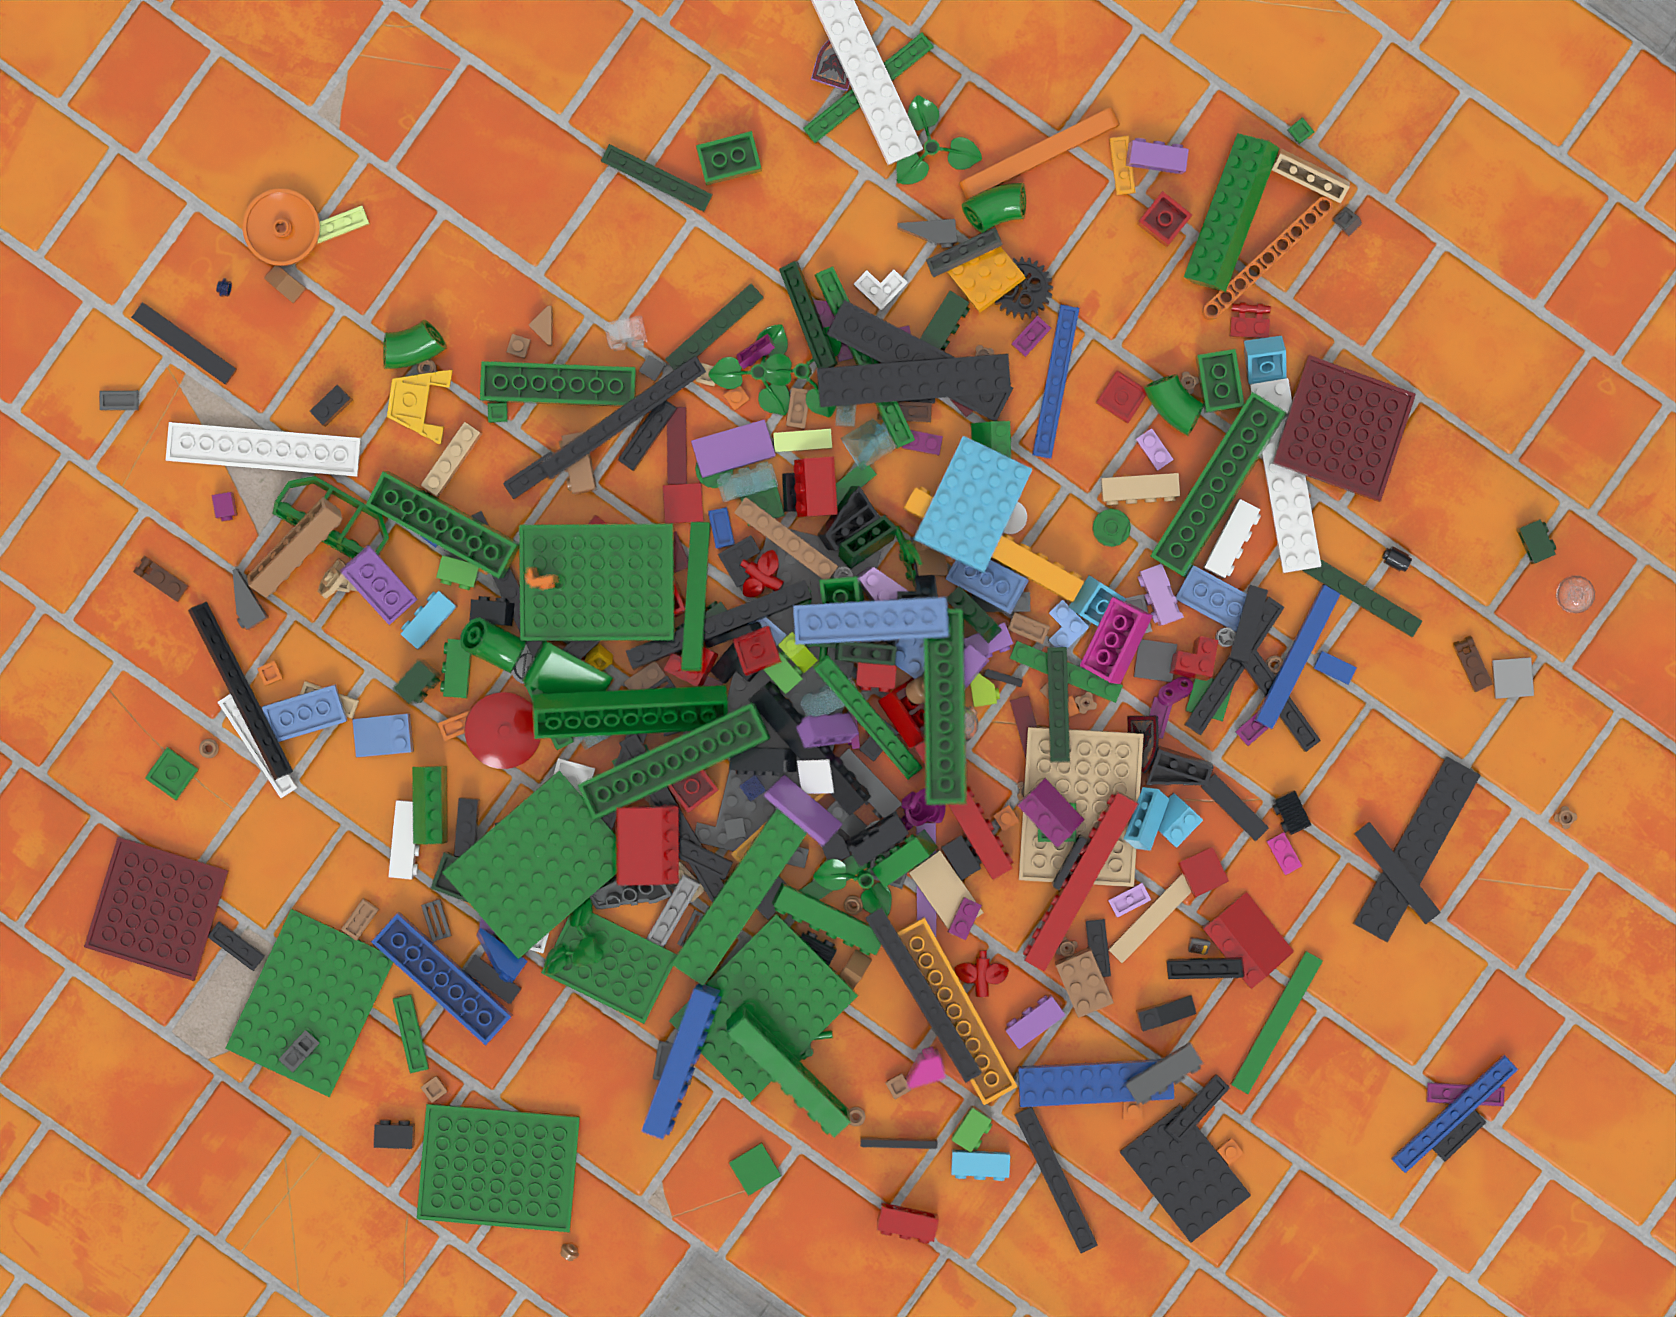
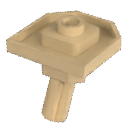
M339 558L330 570L324 574L317 591L324 598L329 597L336 590L349 592L350 590L358 591L340 572L346 564Z

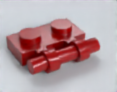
M1246 302L1232 304V311L1239 312V317H1231L1230 337H1269L1270 319H1262V314L1270 313L1271 306H1265L1263 303L1248 305ZM1245 312L1256 313V318H1245Z

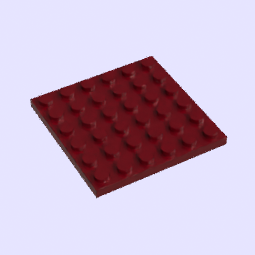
M1308 355L1272 464L1380 502L1416 394Z
M118 837L84 947L195 981L229 870Z

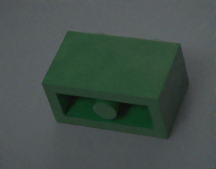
M1541 519L1516 529L1531 564H1536L1556 555L1554 551L1556 550V545L1552 539H1549L1547 535L1549 532L1548 527Z

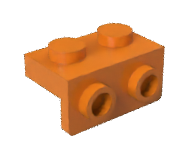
M537 567L527 568L528 572L525 573L527 584H530L531 587H540L541 590L555 587L554 583H559L558 575L539 578Z

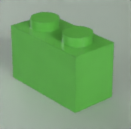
M442 555L436 578L441 579L440 583L451 585L454 582L459 584L458 588L470 590V587H476L480 568L469 562Z
M782 651L779 653L782 662L765 668L764 671L786 694L802 680L801 675L803 673L796 665L792 667L788 663L790 658Z
M971 1106L952 1135L951 1140L969 1152H972L973 1149L977 1150L982 1142L980 1140L983 1133L987 1134L993 1125L990 1123L992 1119Z

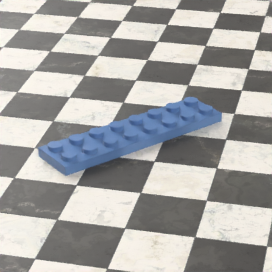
M947 597L793 606L796 644L949 636Z

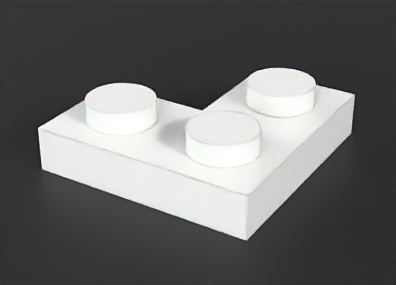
M866 270L853 285L882 311L908 282L893 270L880 283Z

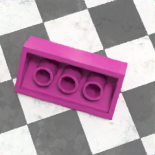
M1112 597L1080 666L1110 683L1121 684L1153 615L1132 604Z
M932 1046L922 1049L923 1053L918 1054L906 1076L908 1089L946 1078L938 1049H934Z

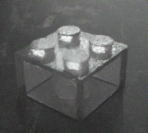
M642 315L604 323L608 346L614 351L625 350V346L632 345L633 348L644 346V342H648Z

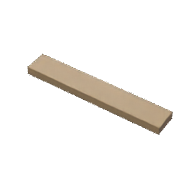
M1183 873L1108 949L1121 963L1191 893Z

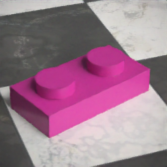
M1284 832L1266 841L1284 875L1302 866Z

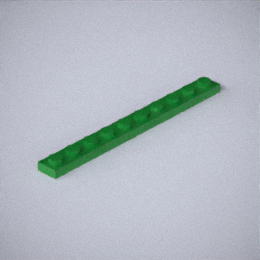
M832 266L814 276L835 317L843 300L850 301ZM848 346L857 365L879 363L877 360ZM897 401L875 403L896 449L915 441Z

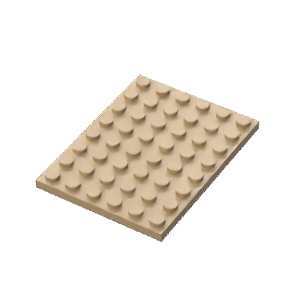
M1028 727L1024 797L1046 778L1069 803H1076V811L1085 819L1076 829V839L1080 834L1087 838L1085 843L1087 845L1090 839L1088 834L1093 827H1097L1099 823L1097 818L1102 810L1106 811L1108 807L1107 800L1111 794L1115 795L1116 791L1136 802L1138 801L1140 796L1144 734L1069 729L1070 762L1050 763L1049 728ZM1024 812L1022 815L1019 880L1053 882L1075 842H1063L1058 848L1052 842H1038V827ZM1130 820L1094 882L1095 885L1134 887L1136 849L1124 840Z

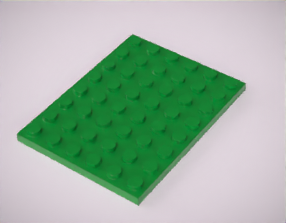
M673 524L519 525L520 641L674 640ZM537 567L539 578L558 575L559 583H554L555 587L541 590L540 587H531L530 584H527L525 573L528 572L527 568Z
M557 771L442 873L519 959L617 873L616 835L601 818L593 820L584 798L564 775Z
M291 909L225 1049L327 1097H331L394 962L379 949L360 940L356 941L341 931ZM306 1030L320 1044L292 1073L278 1060Z
M776 914L705 984L720 990L718 996H721L718 1008L712 1012V1014H715L713 1022L709 1029L706 1028L705 1031L708 1032V1036L703 1046H700L699 1049L702 1050L701 1054L751 1102L771 1080L764 1069L761 1070L755 1065L754 1059L750 1055L747 1057L741 1051V1046L737 1042L733 1043L727 1037L726 1020L743 1005L797 1057L858 997V994ZM689 1001L669 1020L677 1030L680 1028Z
M426 1104L416 1219L570 1233L580 1117Z

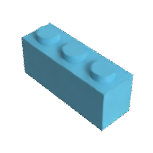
M441 591L437 593L432 592L427 598L428 603L425 607L420 606L414 613L416 617L411 622L408 620L401 628L403 630L401 635L417 649H420L458 607Z
M1143 787L1137 801L1138 805L1133 812L1124 836V840L1135 849L1151 851L1169 802V798L1159 789Z
M952 1150L951 1175H955L957 1179H966V1176H974V1179L977 1180L993 1177V1180L1004 1181L1005 1178H1009V1152Z

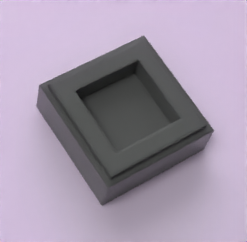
M648 355L639 372L656 381L665 364Z
M743 817L724 820L727 840L746 837Z

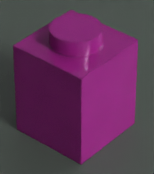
M227 492L212 495L215 517L217 519L221 518L222 522L233 520L232 516H237L234 493Z

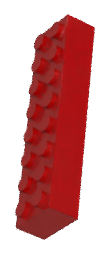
M923 740L914 747L926 766L925 740ZM967 786V804L949 805L990 877L994 880L1013 869L1011 864L1014 862L1008 852L1004 853L1001 848L1004 846L998 835L994 837L991 831L994 830L989 819L984 820L982 816L984 811L978 802L974 803L972 797L975 795L970 787Z

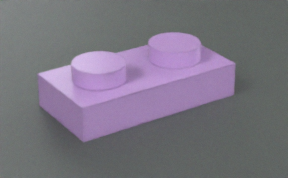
M1152 428L1135 439L1157 471L1174 460Z
M1140 883L1108 901L1118 918L1150 901L1151 898L1143 883Z

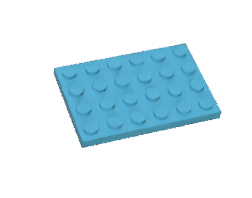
M963 436L914 540L984 573L1033 469Z

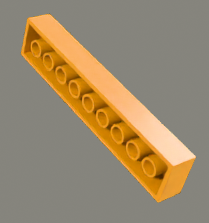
M921 486L919 489L915 487L904 510L923 520L934 497L929 495L930 491ZM1007 534L1001 535L991 559L1068 602L1074 601L1084 583L1081 580L1082 576L1073 571L1070 573L1064 571L1065 567L1057 562L1052 564L1047 561L1048 557L1039 552L1034 554L1030 552L1032 548L1023 543L1020 545L1014 543L1015 539Z
M925 917L897 931L900 939L982 1071L980 1075L970 1081L983 1105L1018 1087Z

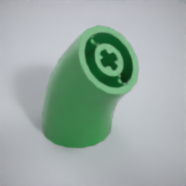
M1012 183L980 192L961 204L963 213L971 225L981 233L1007 221L1024 219L1026 214L1024 183Z
M422 320L417 325L406 330L387 332L384 334L383 342L384 369L404 368L427 361L447 349L446 342L438 330L426 320Z
M1177 374L1163 377L1145 385L1143 388L1146 395L1160 416L1176 430L1189 436L1200 417L1204 403L1194 398L1185 389Z
M475 618L469 621L460 637V644L464 651L510 674L514 670L527 641H520V637L482 618Z

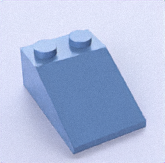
M410 714L352 719L356 757L414 752Z

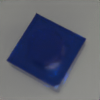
M756 775L740 785V788L750 802L766 791Z

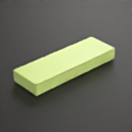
M363 206L320 221V235L317 244L370 224Z
M831 429L774 433L775 452L832 448Z

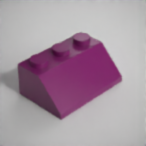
M1046 778L1017 803L1018 807L1057 848L1085 820Z

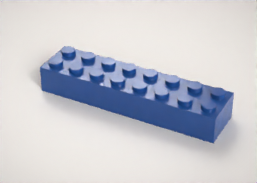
M400 912L373 939L372 943L485 1046L513 1016L510 1011Z
M700 983L694 988L641 1132L662 1140L672 1132L676 1122L673 1120V1117L676 1118L682 1106V1103L679 1101L686 1095L689 1085H686V1082H689L690 1078H692L695 1068L692 1066L696 1064L702 1052L699 1047L703 1046L708 1036V1032L705 1030L706 1028L709 1029L715 1016L712 1012L719 1006L721 996L718 995L720 990L705 984L702 986Z
M1161 1059L1018 1066L1020 1107L1132 1102L1135 1099L1124 1082ZM1174 1082L1168 1085L1169 1089L1161 1094L1157 1092L1152 1095L1151 1100L1174 1099Z

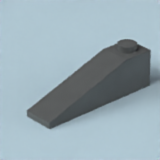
M616 875L592 894L590 898L598 910L627 904L633 906L649 902V904L657 903L672 896L670 884L617 885Z

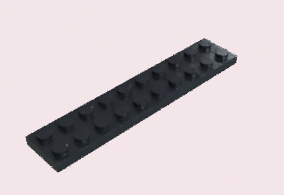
M843 300L826 333L881 363L955 358L846 300ZM1011 392L948 398L992 421H997Z
M1007 353L817 368L819 407L1011 392L1009 354Z
M1448 756L1444 759L1393 851L1419 885L1481 776ZM1383 870L1353 924L1388 942L1409 903Z

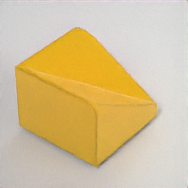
M598 644L586 654L585 662L603 671L612 664L613 654Z

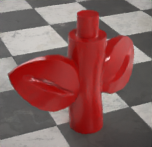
M769 550L762 554L757 564L753 561L750 563L745 559L740 564V566L746 569L745 572L750 575L743 584V595L746 597L761 595L765 587L778 591L784 583L780 578L773 576L779 568L778 556L774 550Z
M979 950L976 965L966 962L954 968L957 977L966 984L975 983L976 997H989L988 983L999 984L1003 982L1009 972V968L1003 964H989L990 958L987 957V950Z

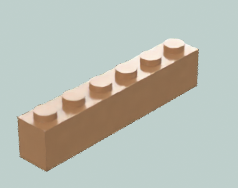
M322 497L247 575L249 587L266 598L271 593H274L281 582L287 580L291 572L296 567H299L309 554L315 551L316 546L321 541H324L334 528L340 525L342 521L340 509Z
M746 497L734 512L820 578L830 579L837 570L838 566Z

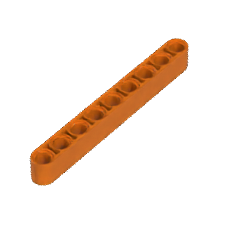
M1108 108L961 181L959 185L968 200L980 192L997 187L1118 127L1120 124L1112 108Z
M1324 196L1309 207L1229 282L1226 292H1218L1203 307L1202 314L1204 318L1214 320L1331 212L1333 201ZM1323 201L1328 204L1327 211H1322L1319 208L1320 202ZM1309 214L1314 217L1313 224H1308L1305 221L1306 215ZM1292 228L1300 230L1299 237L1292 236ZM1278 241L1286 243L1285 250L1278 249ZM1264 254H1270L1272 256L1271 263L1264 262ZM1250 267L1258 269L1257 276L1254 277L1249 274ZM1236 280L1244 282L1243 289L1239 290L1235 287ZM1221 294H1229L1230 302H1223L1221 300ZM1207 307H1215L1216 315L1210 316L1207 313Z

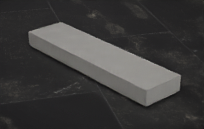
M683 874L649 933L647 940L664 948L701 884L700 882Z

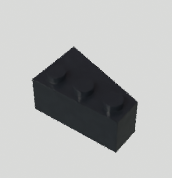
M851 486L838 504L837 514L829 517L817 535L828 551H836L840 548L841 543L880 517L860 486Z
M1158 745L1157 755L1150 767L1146 785H1208L1214 766L1211 762Z
M752 747L730 757L729 770H736V774H747V771H754V775H765V772H772V776H784V772H796L797 755L791 749Z
M897 811L848 839L847 845L859 867H862L879 854L890 849L895 843L904 841L909 832Z

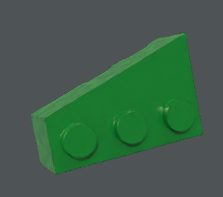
M925 829L915 836L912 834L906 838L902 846L896 845L889 851L890 854L887 857L882 855L874 861L876 865L872 868V871L884 887L924 861L938 848Z

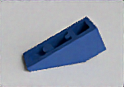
M480 928L476 936L496 973L499 974V978L504 982L508 983L509 981L513 983L528 961L523 957L518 959L506 945Z

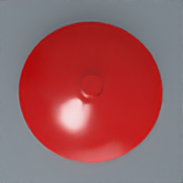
M509 692L489 694L480 699L471 708L466 718L464 733L468 748L480 762L497 769L517 767L529 760L540 744L541 738H534L533 705L517 694Z

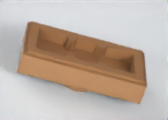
M1014 612L1008 626L1009 631L1041 644L1044 643L1050 628L1048 625Z
M363 898L341 930L357 941L379 909Z

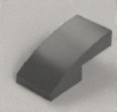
M305 1030L278 1061L293 1073L320 1043Z

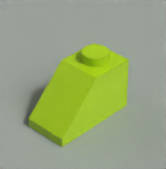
M793 632L778 644L803 673L818 661L804 644H796Z
M978 674L970 683L974 707L997 704V699H1000L999 688H995L992 682Z

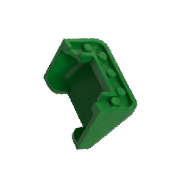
M542 641L522 678V681L525 682V687L532 691L536 688L546 694L606 691L613 680L611 675L557 648L548 641Z

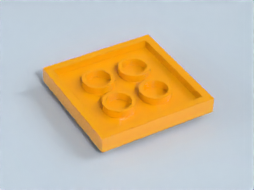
M1001 246L946 271L979 313L1026 279L1025 275Z

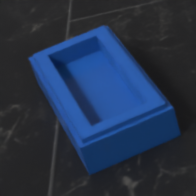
M727 507L708 511L716 549L735 545Z
M1321 651L1314 665V669L1349 685L1357 668Z

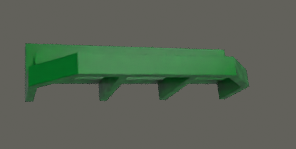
M316 476L288 481L275 500L272 514L295 526L306 513L297 511L289 503L281 501L290 488L315 484L327 491L323 497L327 501L331 495H334L357 508L342 533L332 530L328 537L321 542L353 559L364 548L359 546L356 541L348 540L345 536L362 511L378 521L383 541L375 551L378 556L388 542L389 536L382 514Z

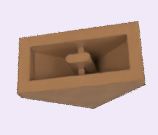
M274 266L264 277L266 281L292 303L306 290L280 266Z
M547 306L529 326L548 346H553V307Z
M855 950L839 976L854 989L863 977L872 959Z

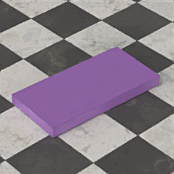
M765 420L691 441L702 478L776 456Z
M369 545L340 570L389 625L418 600Z
M785 775L764 795L766 799L822 846L843 825Z

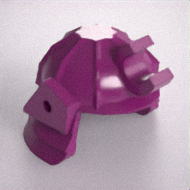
M926 788L917 793L911 792L902 799V808H904L905 815L901 820L905 823L904 825L908 831L913 826L918 827L925 822L941 823L945 815L946 806L926 804Z

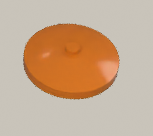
M272 189L257 196L248 206L243 218V236L250 251L260 260L275 266H289L302 261L314 250L320 235V220L312 203L300 193L289 189Z

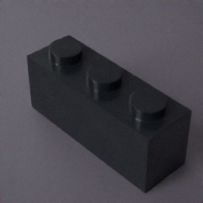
M459 798L454 856H461L477 842L480 799Z

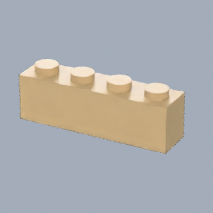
M1280 149L1272 167V171L1338 203L1342 202L1350 187L1349 181L1283 149Z
M464 422L421 486L439 497L482 434Z
M1179 473L1101 478L1102 502H1107V505H1118V501L1126 500V504H1135L1137 500L1145 499V503L1157 502L1156 498H1164V501H1176L1175 497L1180 496Z

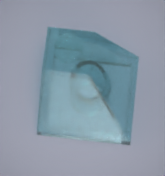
M874 419L869 420L841 438L861 471L893 452L897 447L887 430Z

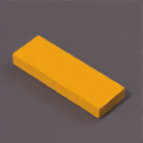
M1129 136L1109 138L1116 196L1135 194L1133 167L1126 166Z

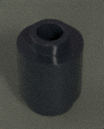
M1394 546L1390 549L1386 548L1382 555L1383 563L1398 571L1402 570L1405 572L1412 561L1409 554Z

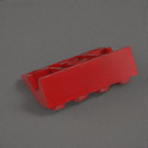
M663 804L662 806L654 807L634 806L616 808L617 885H664L679 883L678 806Z
M1247 892L1227 906L1212 921L1201 927L1225 958L1243 957L1245 976L1242 979L1251 989L1265 979L1294 952Z

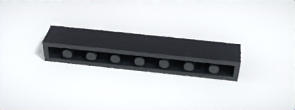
M769 681L749 699L750 703H755L758 712L801 761L829 760L834 793L830 794L849 816L871 798L868 789L857 781L855 774L844 766L843 761L831 751L829 745L804 747L796 728L802 723L804 716L798 713L791 701L780 693L777 685Z

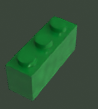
M448 639V643H444V654H447L446 662L442 664V673H445V680L441 681L440 692H443L445 697L468 698L472 654L462 649L460 640Z

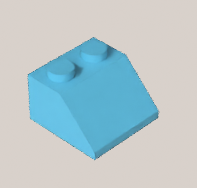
M1282 336L1244 341V357L1249 385L1287 378L1286 348Z
M1089 575L1074 601L1069 605V608L1091 623L1099 626L1112 597L1122 601H1126V598Z
M1173 793L1169 797V802L1158 831L1177 848L1203 819Z

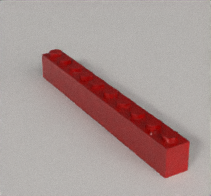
M1116 791L1115 795L1111 794L1108 798L1106 811L1102 810L1097 818L1099 823L1096 828L1093 827L1089 832L1088 837L1090 839L1087 845L1085 844L1082 848L1081 856L1072 866L1071 873L1063 882L1059 895H1054L1050 903L1053 906L1049 912L1046 911L1041 919L1043 924L1040 929L1038 927L1035 929L1032 938H1034L1031 945L1027 944L1023 951V955H1025L1024 961L1044 972L1138 805L1135 800Z

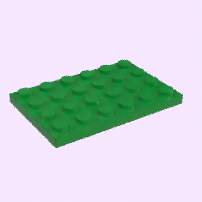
M592 912L589 922L582 926V930L587 936L593 937L596 947L603 951L601 960L598 963L576 966L571 961L572 955L569 954L566 955V964L560 972L554 975L547 974L546 976L645 1024L673 967L671 962L676 953ZM569 915L555 946L563 944L566 948L565 951L574 952L584 937L577 930V927L570 925Z

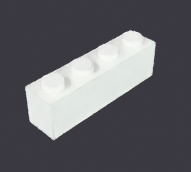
M1241 499L1236 502L1203 567L1204 569L1222 578H1225L1226 575H1231L1235 567L1232 565L1235 558L1239 559L1244 550L1241 548L1243 542H1248L1252 534L1250 531L1252 525H1256L1261 517L1258 514L1259 508Z
M396 800L389 877L413 879L414 875H417L418 864H415V858L419 856L420 845L413 844V801Z

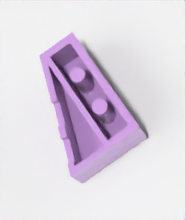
M1159 564L1140 571V576L1137 578L1140 586L1146 590L1147 594L1144 597L1147 605L1152 606L1153 612H1151V615H1153V622L1161 626L1183 618L1163 565Z
M867 567L857 575L862 589L870 601L897 600V592L908 591L875 567Z

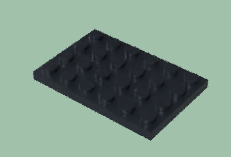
M1179 1104L1119 1152L1191 1243L1251 1195L1197 1126L1180 1143H1177L1164 1130L1183 1110Z

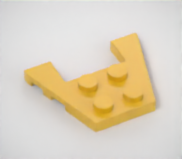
M453 370L393 378L387 417L433 440L437 444H442L444 426L425 423L430 384L450 388Z

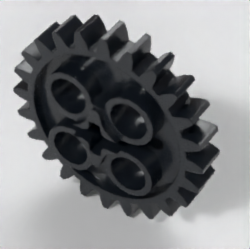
M1023 257L1020 258V262L1013 258V262L1025 277L1028 274H1031V277L1025 284V290L1021 291L1015 303H1013V299L1018 294L1019 287L1023 286L1025 280L1013 288L1014 293L1012 295H1003L995 301V305L1001 304L1000 311L1006 309V316L1012 312L1014 319L1017 314H1020L1021 320H1023L1024 314H1027L1030 319L1032 312L1038 315V309L1045 310L1043 304L1049 305V300L1046 298H1052V293L1048 292L1053 290V286L1048 285L1052 282V278H1046L1049 275V271L1043 272L1044 265L1037 267L1038 261L1032 264L1031 258L1027 262H1024ZM1038 281L1040 287L1034 289L1030 286V283ZM1023 297H1028L1031 302L1028 305H1024L1020 300Z

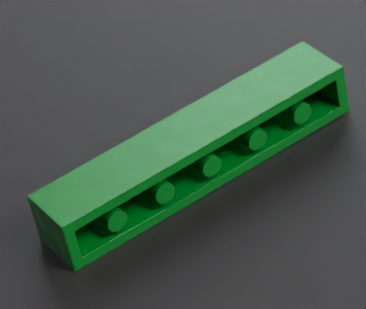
M781 883L772 901L775 911L783 915L789 913L793 915L792 919L800 923L805 921L809 923L810 928L816 931L822 929L826 931L827 936L833 939L841 938L845 945L852 948L855 945L860 948L859 951L870 956L871 953L877 955L881 943L869 924L789 885Z

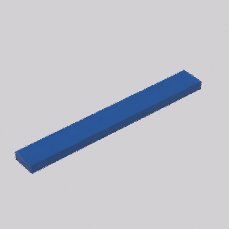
M1060 305L1032 456L1052 458L1079 314V308Z
M1322 585L1254 719L1255 721L1269 729H1273L1340 593L1326 585Z
M1503 1055L1391 1159L1406 1173L1518 1070L1517 1067Z

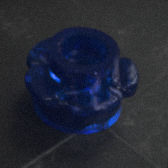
M226 278L218 282L216 291L219 293V296L228 297L230 295L232 282L227 281Z

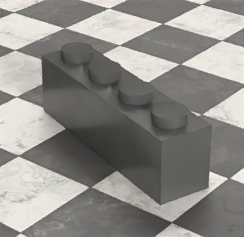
M849 748L839 757L843 761L844 766L855 774L857 781L868 789L871 798L865 804L868 805L870 803L875 808L873 813L879 819L890 815L902 805L897 797Z
M1188 1042L1124 1083L1136 1103H1142L1143 1105L1152 1099L1151 1096L1155 1093L1161 1094L1168 1090V1085L1171 1083L1177 1084L1184 1080V1075L1191 1072L1193 1074L1200 1070V1065L1203 1062L1192 1044Z

